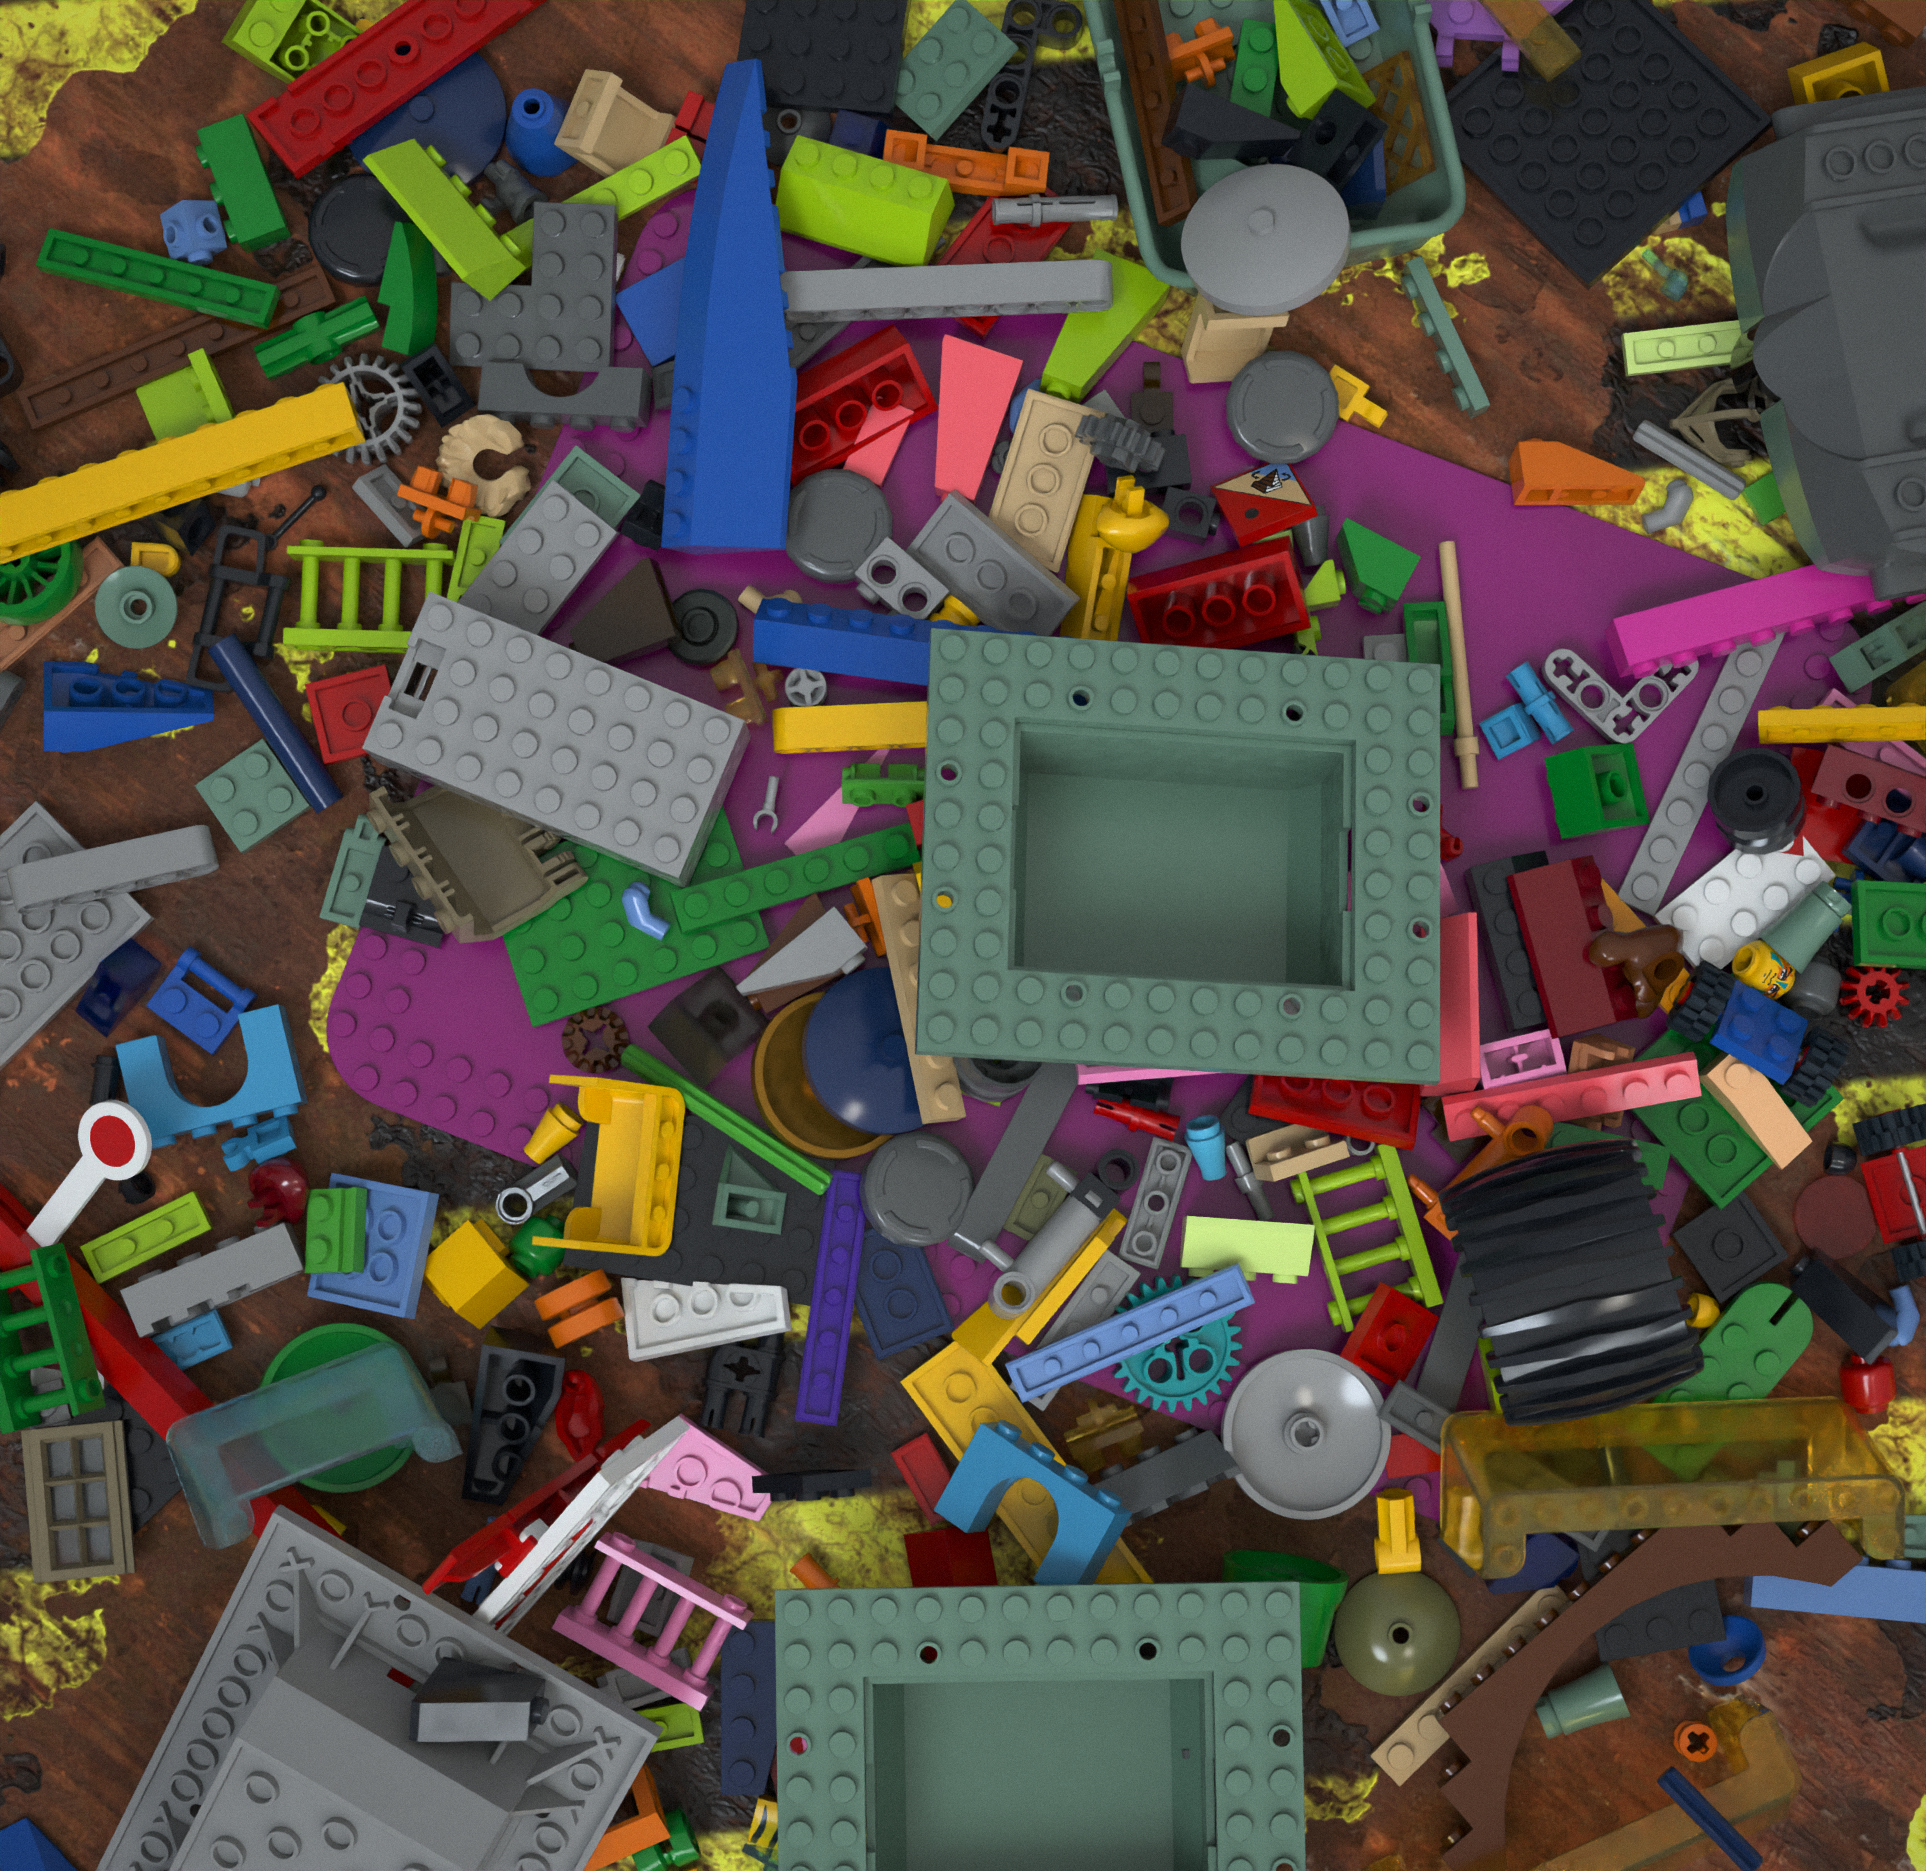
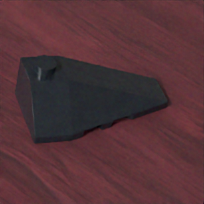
M491 1326L482 1343L461 1499L503 1506L561 1396L567 1355L533 1333Z

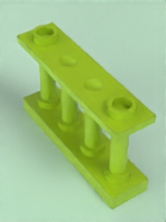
M312 539L299 540V546H287V554L294 561L303 562L300 621L296 622L295 628H284L283 645L289 650L406 654L409 648L407 642L411 632L403 631V626L399 625L402 564L426 565V600L429 591L442 596L443 565L454 566L456 554L454 551L448 550L447 545L439 543L423 544V550L324 547L323 541ZM319 562H344L341 623H337V629H320L321 624L317 623ZM360 563L385 564L382 624L378 625V631L362 630V625L358 624Z
M1384 1144L1374 1146L1376 1155L1370 1156V1161L1312 1179H1308L1305 1171L1296 1174V1179L1289 1181L1296 1205L1304 1203L1310 1225H1315L1314 1239L1333 1298L1332 1301L1327 1302L1328 1311L1333 1325L1341 1324L1343 1332L1354 1330L1351 1317L1364 1312L1374 1292L1345 1300L1338 1276L1394 1259L1408 1260L1413 1276L1408 1277L1406 1283L1393 1286L1392 1288L1410 1299L1413 1298L1414 1302L1421 1300L1424 1308L1444 1303L1397 1150L1393 1146ZM1374 1177L1377 1181L1384 1180L1388 1195L1382 1197V1202L1321 1220L1314 1195ZM1387 1217L1389 1221L1396 1219L1401 1236L1395 1237V1242L1333 1260L1326 1236Z

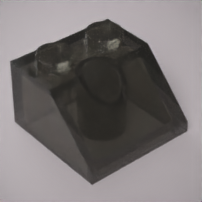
M720 965L672 999L647 1026L702 1089L727 1071L755 1046L762 1030L769 1022L760 1010H754L748 997L743 996L736 988L737 984Z

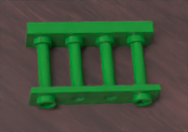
M63 1242L30 1250L33 1264L2 1272L0 1269V1430L2 1435L42 1424L39 1411L70 1404L72 1415L75 1416L106 1407L102 1384L98 1377L70 1270V1262ZM37 1280L44 1305L13 1313L7 1288ZM48 1321L54 1346L24 1354L18 1329ZM59 1362L65 1387L34 1395L28 1370Z

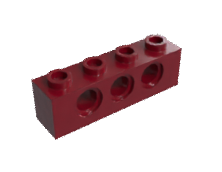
M1828 742L1810 789L1812 793L1818 794L1816 802L1840 810L1842 803L1858 809L1856 816L1880 824L1882 817L1897 822V831L1916 838H1920L1922 832L1926 833V776ZM1854 774L1867 776L1871 782L1869 791L1862 796L1851 795L1845 787L1846 781L1850 776ZM1895 788H1903L1911 795L1910 804L1900 811L1893 810L1886 804L1888 793Z

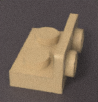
M1293 1123L1246 1139L1247 1150L1257 1180L1275 1182L1350 1157L1345 1140L1330 1139L1327 1131Z

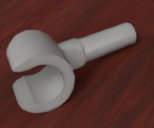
M769 776L762 810L758 811L753 818V825L757 832L759 828L758 822L763 816H770L774 820L771 834H774L779 827L778 818L774 813L779 777Z

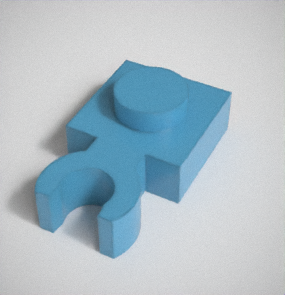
M288 1116L268 1119L247 1128L248 1136L231 1138L221 1144V1148L225 1153L223 1160L230 1171L241 1169L254 1158L260 1164L271 1158L282 1157L288 1151L297 1148L293 1126Z

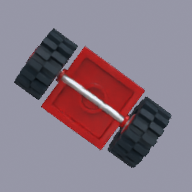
M1926 1104L1907 1109L1892 1110L1878 1114L1874 1118L1852 1124L1861 1156L1895 1148V1150H1891L1892 1155L1860 1163L1884 1244L1917 1236L1918 1240L1922 1239V1241L1890 1249L1899 1282L1923 1276L1926 1277V1145L1914 1149H1909V1146L1903 1147V1145L1926 1139Z

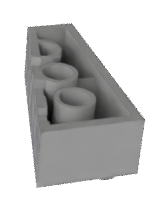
M277 1221L270 1227L256 1226L253 1228L255 1232L253 1236L241 1241L238 1235L215 1244L216 1251L201 1257L200 1252L184 1257L176 1261L178 1267L166 1272H162L161 1269L155 1270L139 1277V1283L120 1290L139 1337L157 1336L210 1311L220 1309L304 1272L305 1255L292 1224H279Z

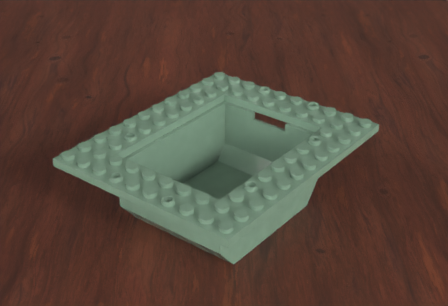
M931 628L928 655L915 1055L1437 1085L1440 1082V664ZM1073 696H1083L1087 701V705L1078 706L1074 703ZM1286 711H1296L1299 715V720H1290L1286 715ZM950 769L955 773L956 778L951 781L945 780L941 776V771ZM1413 801H1421L1425 805V812L1416 811L1413 807ZM1352 828L1351 911H1347L1348 832ZM940 895H945L950 898L952 905L947 908L941 907L937 903L936 898ZM1413 926H1421L1425 930V937H1417L1413 933Z
M1298 1580L775 1589L778 1871H1276L1278 1865L1282 1863L1291 1865L1292 1871H1306L1300 1588ZM1147 1642L1154 1644L1156 1647L1155 1655L1141 1656L1139 1653L1141 1645ZM926 1646L935 1648L937 1651L936 1659H922L920 1656L921 1650ZM1279 1729H1284L1289 1733V1739L1283 1745H1278L1273 1741V1735ZM795 1737L803 1738L807 1743L806 1750L800 1753L793 1751L790 1746L791 1740ZM1189 1749L1190 1758L1183 1759L1181 1750ZM1214 1758H1215V1797H1214ZM865 1764H866V1786H865ZM1215 1799H1216V1844H1215ZM866 1819H867V1852H866Z

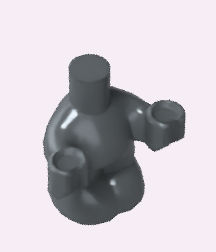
M504 159L496 163L492 162L485 168L484 175L496 185V195L493 200L483 198L480 203L493 217L498 212L507 208L514 222L521 225L534 218V202H548V197L544 192L532 186L516 167L509 165Z

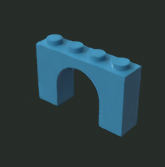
M277 1004L237 1014L248 1057V1072L245 1082L238 1093L227 1102L217 1106H198L189 1101L180 1092L175 1083L164 1037L153 1035L115 1045L129 1105L136 1109L145 1120L151 1134L152 1149L177 1144L176 1136L192 1133L193 1139L217 1134L216 1126L228 1123L233 1124V1129L251 1126L258 1123L257 1116L273 1112L274 1119L299 1113L297 1106L307 1104L308 1100L284 1006Z
M1005 1420L981 1423L934 1511L965 1533L985 1531L1010 1486L1024 1477L1031 1478L1042 1484L1049 1491L1055 1501L1059 1518L1055 1540L1033 1580L1040 1585L1093 1584L1132 1512L1120 1505L1122 1499L1114 1492L1105 1488L1098 1490L1087 1482L1089 1477L1083 1471L1071 1465L1064 1467L1054 1460L1055 1454L1049 1448L1036 1442L1030 1444L1020 1437L1022 1431L1015 1425Z

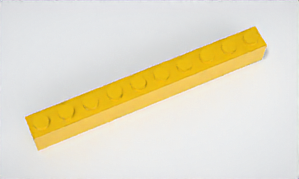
M344 382L323 384L317 387L314 392L299 397H284L273 406L258 411L246 410L237 414L234 419L219 424H204L198 427L195 432L180 437L170 436L163 438L156 445L139 451H124L118 454L115 459L100 464H85L79 467L76 472L65 476H51L40 480L37 485L23 490L5 491L0 494V565L364 443L366 440L353 398Z

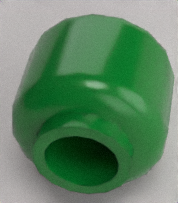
M550 1214L545 1219L539 1216H530L509 1241V1249L512 1253L510 1261L520 1271L532 1278H537L538 1275L549 1276L553 1274L564 1260L565 1248L532 1245L533 1236L563 1239L565 1224Z

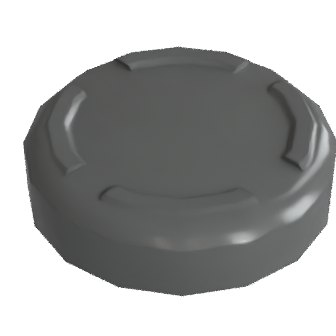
M1292 350L1269 351L1247 362L1232 379L1225 398L1226 424L1235 443L1250 457L1272 465L1295 464L1316 454L1332 437L1339 418L1338 392L1330 374L1313 358Z
M825 469L805 477L790 491L786 552L789 559L800 571L811 578L823 583L847 584L855 581L856 576L854 573L887 536L892 540L893 515L885 494L869 478L847 469Z
M922 1131L896 1135L874 1149L862 1168L859 1186L863 1212L875 1231L894 1244L912 1248L938 1244L954 1235L961 1225L968 1208V1201L975 1190L971 1166L959 1148L940 1135Z

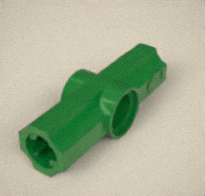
M364 295L328 313L319 311L306 315L292 325L293 329L253 348L268 380L272 381L308 363L310 365H318L335 358L343 351V347L381 330V326L367 297Z

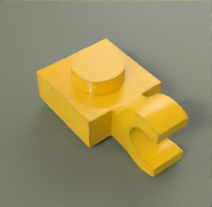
M1335 364L1329 374L1338 392L1339 418L1348 423L1355 412L1379 429L1388 416L1387 411L1365 398L1370 389L1369 385Z

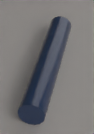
M236 633L229 635L208 649L207 652L315 813L319 814L344 797L343 793Z

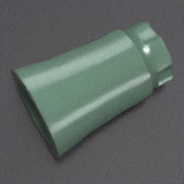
M1823 880L1812 892L1808 890L1793 907L1776 922L1759 933L1758 936L1802 975L1816 952L1843 922L1841 918L1846 915L1852 905Z
M1608 1661L1589 1673L1548 1691V1696L1540 1697L1535 1704V1709L1548 1739L1554 1738L1563 1732L1566 1736L1607 1721L1631 1717Z

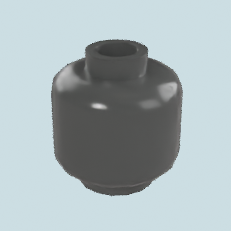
M1814 955L1802 975L1795 971L1794 984L1783 995V1000L1791 1010L1807 1020H1820L1823 1018V1015H1827L1835 1010L1842 976L1836 968L1831 966L1829 959Z

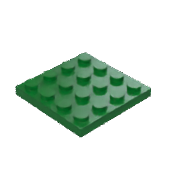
M1714 1023L1711 1025L1710 1031L1698 1043L1668 1028L1640 1053L1633 1062L1694 1051L1699 1073L1723 1050L1709 1043L1715 1027ZM1764 1075L1806 1133L1844 1099L1832 1085L1830 1089L1825 1091V1096L1821 1100L1819 1099L1815 1106L1808 1108L1780 1092V1083ZM1701 1082L1702 1096L1629 1109L1661 1146L1671 1148L1670 1157L1718 1210H1722L1774 1163Z

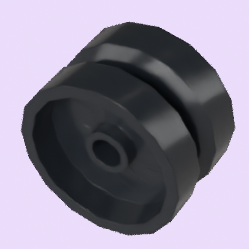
M1747 748L1732 753L1717 765L1709 779L1707 797L1719 834L1731 847L1741 852L1766 855L1782 850L1797 838L1805 824L1807 805L1796 768L1782 754L1768 748Z

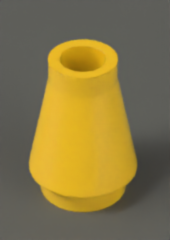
M558 1102L553 1108H547L523 1150L532 1160L542 1165L550 1156L580 1135L579 1128L584 1123L570 1107L562 1102Z

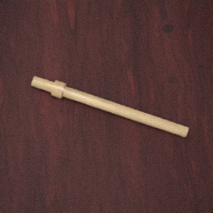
M1454 541L1439 543L1438 546L1453 672L1452 691L1457 739L1453 740L1454 755L1459 757L1462 789H1475L1479 787L1476 755L1480 754L1478 737H1474L1456 548Z

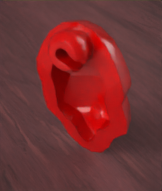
M579 1369L564 1372L562 1393L554 1408L557 1436L566 1445L569 1454L575 1462H579L598 1449L599 1444L606 1436L603 1418L605 1403L600 1387L590 1373Z

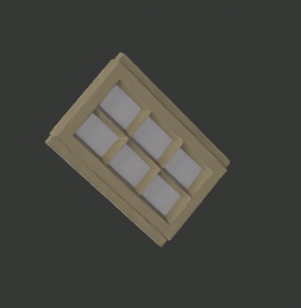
M124 1420L22 1430L21 1437L34 1583L137 1572Z

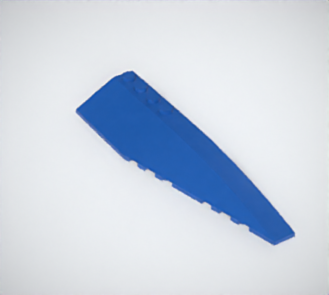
M756 58L727 63L725 66L698 178L680 296L661 548L694 555L786 550L797 374L796 368L790 367L788 351L794 349L792 332L787 331L785 326L784 310L789 308L788 294L783 291L780 282V276L784 273L785 267L778 206L772 205L770 189L775 187L774 170L768 169L766 149L771 147L770 133L763 128L762 115L767 111L762 62Z

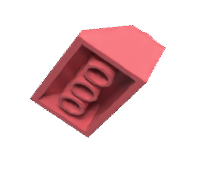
M1468 912L1440 919V1082L1437 1085L1420 1084V1096H1451L1473 1092L1480 1080L1477 912ZM1420 926L1417 937L1424 938L1425 930Z

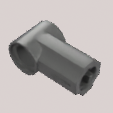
M561 1152L518 1181L511 1183L498 1195L496 1200L498 1216L509 1224L525 1222L531 1215L579 1184L575 1168ZM511 1193L521 1194L526 1199V1211H517L511 1206L509 1202Z

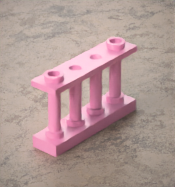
M606 1532L597 1541L594 1548L607 1555L581 1605H576L575 1607L568 1605L558 1615L552 1629L701 1711L716 1686L708 1682L709 1678L706 1675L733 1625L744 1630L755 1613L747 1610V1604L740 1598L731 1594L722 1596L635 1547L636 1542L630 1537L619 1532H614L613 1535ZM621 1563L644 1576L619 1624L610 1628L598 1621V1616L595 1613ZM658 1584H661L681 1597L655 1646L646 1648L634 1641L635 1637L632 1633ZM697 1604L715 1614L718 1618L692 1667L684 1669L671 1662L672 1658L669 1654Z

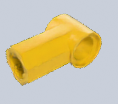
M1400 1487L1385 1488L1383 1491L1376 1493L1378 1536L1374 1538L1377 1573L1379 1575L1421 1571V1552L1418 1534L1415 1533L1413 1493L1411 1490L1401 1489Z

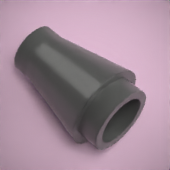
M1325 505L1315 506L1318 516L1291 527L1303 559L1304 567L1323 564L1324 561L1328 560L1330 515H1326Z

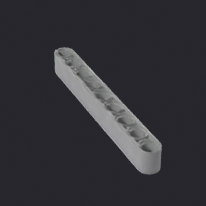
M1104 260L788 271L780 276L781 288L787 292L789 308L784 310L785 323L1098 312L1108 310L1113 306L1112 264Z

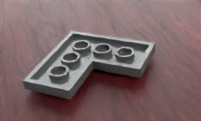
M534 202L531 286L507 285L489 301L467 283L451 282L449 365L482 367V362L523 363L527 369L600 372L603 366L613 367L619 206Z

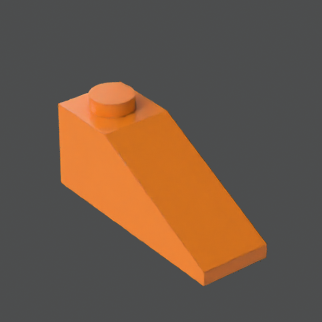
M1532 438L1518 442L1508 461L1514 505H1634L1645 486L1644 477L1559 441H1544L1539 438Z

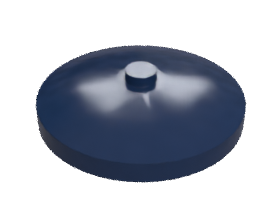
M408 45L401 46L396 50V53L401 56L406 55L410 52L411 47ZM474 52L353 139L349 147L365 173H373L363 162V159L371 153L411 139H415L425 148L432 144L448 162L443 167L447 174L452 177L456 173L470 187L484 176V170L487 165L497 160L504 145L508 122V109L504 92L492 68L477 52Z
M890 967L868 968L842 978L828 988L817 1000L804 1027L801 1049L802 1062L812 1092L821 1105L834 1118L846 1126L863 1133L881 1136L897 1135L926 1125L922 1124Z

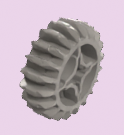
M361 354L359 365L355 366L351 357H345V370L341 371L337 365L332 364L330 370L334 378L329 380L325 376H320L318 381L321 385L344 382L347 388L350 387L361 427H364L370 440L332 454L338 458L346 451V460L350 464H354L359 454H361V459L365 466L371 465L372 454H376L381 463H386L388 461L385 453L386 450L391 448L394 454L397 456L401 455L402 450L397 444L400 439L408 444L413 442L412 436L406 432V429L415 430L420 428L419 421L410 417V415L422 413L421 405L411 402L420 395L414 387L407 388L411 382L406 374L398 376L401 368L396 362H393L385 369L386 360L383 356H377L372 366L367 354ZM363 380L383 382L395 392L385 395L384 392L378 394L369 393L363 384ZM360 394L371 406L369 409L371 425L361 415L363 402ZM398 406L393 424L382 434L380 426L382 419L387 414L392 413L394 407Z

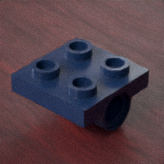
M1893 789L1886 797V804L1889 808L1900 811L1910 804V800L1897 789ZM1883 817L1880 824L1862 819L1840 851L1875 881L1926 882L1925 832H1922L1920 838H1916L1897 831L1898 823Z

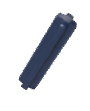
M1671 1766L1660 1775L1657 1780L1659 1786L1742 1871H1756L1760 1867L1763 1857L1675 1767Z

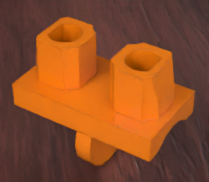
M1212 17L1198 22L1194 27L1196 39L1183 43L1179 33L1172 32L1165 35L1175 83L1186 79L1187 83L1201 79L1206 89L1216 85L1214 73L1226 69L1225 63L1235 60L1232 40H1234L1233 33L1229 26L1221 28Z
M418 465L410 485L400 484L397 496L428 507L426 511L416 508L413 513V520L422 523L421 533L424 537L434 539L441 530L448 533L453 531L455 522L446 519V514L460 520L470 519L475 522L479 521L482 510L474 507L478 485L459 478H452L447 497L437 494L444 473L427 466Z
M869 877L858 880L856 885L849 888L855 904L854 902L843 906V910L848 920L847 923L864 943L869 941V936L876 956L880 957L887 954L873 884L870 882Z

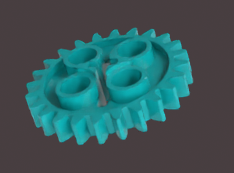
M1173 1274L1169 1286H1166L1162 1277L1155 1276L1154 1289H1150L1144 1282H1140L1139 1288L1142 1295L1137 1298L1135 1295L1126 1292V1298L1130 1303L1128 1308L1115 1305L1114 1309L1117 1313H1121L1182 1286L1180 1276ZM1189 1277L1185 1285L1197 1279ZM1235 1312L1177 1336L1182 1340V1342L1177 1343L1175 1346L1184 1374L1181 1380L1177 1379L1175 1355L1165 1347V1344L1170 1343L1171 1339L1117 1362L1120 1365L1111 1372L1112 1376L1115 1378L1126 1376L1127 1378L1121 1386L1122 1390L1127 1393L1137 1387L1134 1400L1142 1403L1150 1396L1149 1407L1153 1410L1158 1409L1162 1400L1165 1401L1166 1409L1170 1413H1174L1177 1401H1180L1187 1411H1191L1192 1398L1195 1397L1203 1405H1206L1207 1397L1205 1392L1208 1389L1218 1395L1221 1394V1390L1216 1383L1219 1378L1231 1382L1232 1377L1225 1371L1226 1366H1239L1240 1363L1230 1356L1231 1351L1242 1348V1344L1231 1340V1336L1241 1331V1328L1238 1325L1227 1323L1235 1315ZM1196 1349H1205L1207 1353L1206 1363L1198 1369H1191L1189 1366L1190 1354ZM1158 1358L1165 1359L1167 1369L1163 1376L1151 1379L1148 1375L1150 1363Z

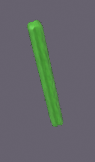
M630 1044L621 1055V1064L652 1085L677 1089L684 1098L686 1108L816 1194L822 1195L827 1191L833 1178L830 1172L638 1045Z

